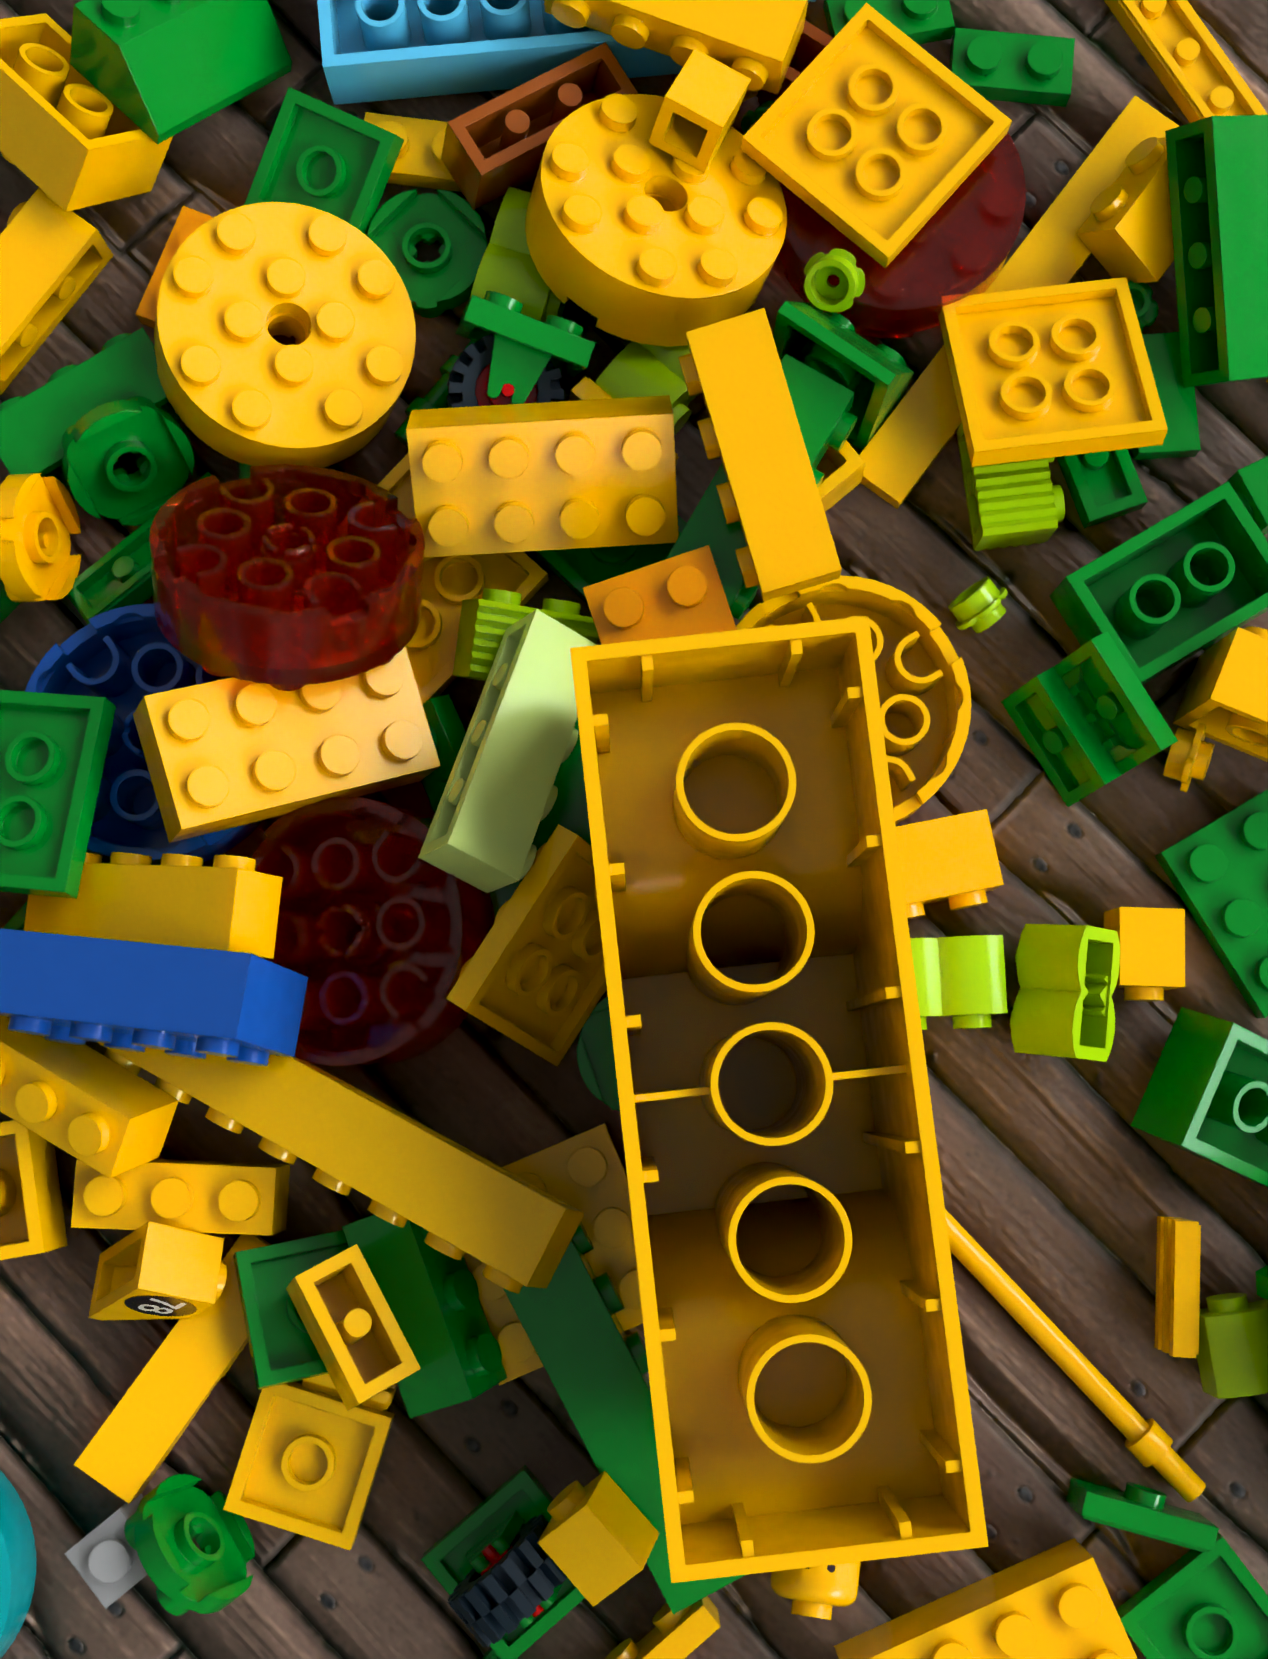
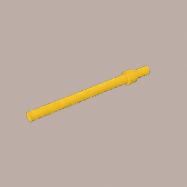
M945 1209L951 1253L1127 1438L1125 1447L1144 1467L1152 1465L1186 1502H1192L1204 1491L1206 1484L1171 1448L1173 1439L1153 1418L1145 1420Z

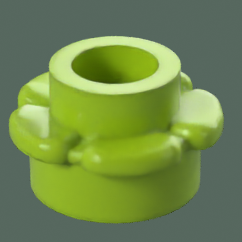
M834 248L827 254L818 252L809 259L805 266L804 273L806 278L803 285L805 295L815 307L833 313L843 312L853 305V299L859 297L864 291L866 283L864 271L861 268H857L855 256L844 249ZM832 274L839 277L840 282L836 286L831 285L828 281L829 276Z
M988 576L969 586L948 606L957 618L956 627L959 630L972 627L975 633H980L992 626L1006 613L1001 600L1006 598L1008 594L1005 587L998 589Z

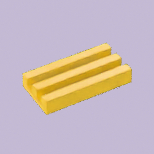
M1157 1216L1154 1348L1162 1350L1164 1353H1169L1172 1357L1196 1358V1355H1199L1201 1225L1197 1221L1181 1217Z

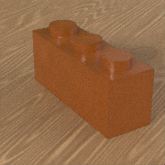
M605 42L448 121L441 160L472 209L475 210L506 194L509 186L517 188L536 178L548 139L561 121L573 111L585 104L605 98L609 94H638V92Z

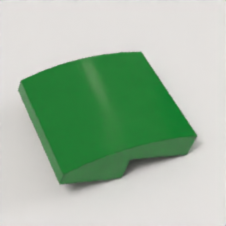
M1108 631L1089 640L1054 667L1035 676L1001 701L1067 807H1070L1178 741Z

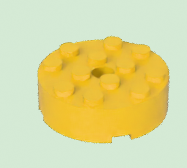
M609 94L605 98L585 104L573 111L561 121L548 139L525 217V232L529 252L537 271L554 295L563 304L571 299L579 307L598 318L595 327L622 339L641 344L688 345L686 332L742 315L755 303L782 248L786 235L787 210L784 195L778 180L741 150L742 137L744 135L734 127H731L705 173L648 143L664 100L663 96Z
M261 202L230 209L208 220L191 233L179 246L163 275L159 289L154 329L157 372L162 388L177 415L199 439L212 449L239 463H245L254 468L273 471L274 467H310V470H315L333 465L352 456L365 447L386 424L411 372L415 356L416 324L409 294L400 275L384 252L369 237L348 222L328 212L310 206L286 202ZM284 335L289 338L294 336L296 345L281 344L273 339L272 336Z
M840 575L839 579L758 603L737 624V630L869 616L895 825L911 816L938 791L955 768L962 754L971 720V692L967 670L962 657H958L950 640L940 628L942 623L925 606L905 592L885 583L857 576Z

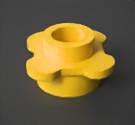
M1199 723L1196 732L1178 728L1175 733L1178 741L1170 747L1163 776L1182 782L1180 788L1182 792L1187 793L1192 778L1203 781L1206 776L1215 744L1204 741L1206 724Z

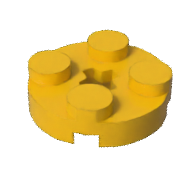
M41 473L8 475L0 484V578L5 586L7 596L14 602H39L63 599L73 588L75 579L79 574L81 554L70 555V534H81L78 513L69 491L60 480L53 476L41 477Z

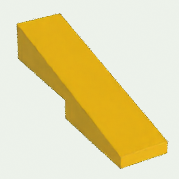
M241 1234L222 1260L227 1265V1278L221 1296L215 1301L213 1306L189 1319L178 1320L74 1463L76 1467L128 1504L145 1490L215 1385L226 1375L248 1343L233 1256L235 1252L272 1245L259 1235Z

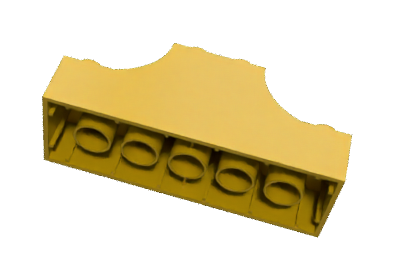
M869 616L570 648L671 1583L989 1547Z

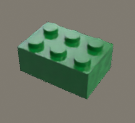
M1226 482L1066 576L1049 597L1080 646L1108 631L1139 681L1144 685L1228 635L1237 627L1245 625L1268 611V541L1230 483Z

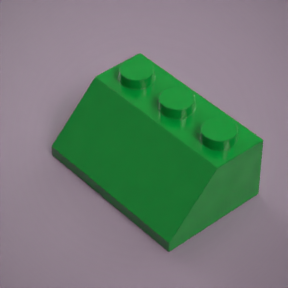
M82 0L74 4L70 64L157 144L291 72L292 60L268 0Z

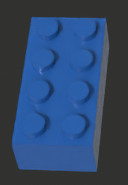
M0 928V1015L9 1017L7 1030L44 1036L45 1040L66 1044L85 1045L87 1040L104 1043L105 1047L134 1052H145V1048L148 1047L165 1050L164 1053L194 1059H206V1054L227 1057V1061L255 1066H268L269 1055L295 1057L308 982L307 976L252 953Z

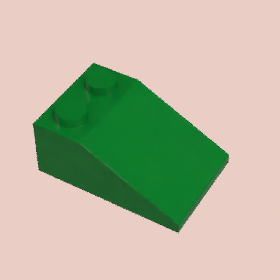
M785 301L777 312L773 338L780 362L785 354H788L855 392L853 405L849 412L857 416L858 419L847 441L863 451L904 397L914 372L906 367L905 360L894 349L883 344L875 346L855 333L852 323L838 312H824L812 303Z
M1181 1007L1130 1126L1268 1188V1040L1234 1022Z

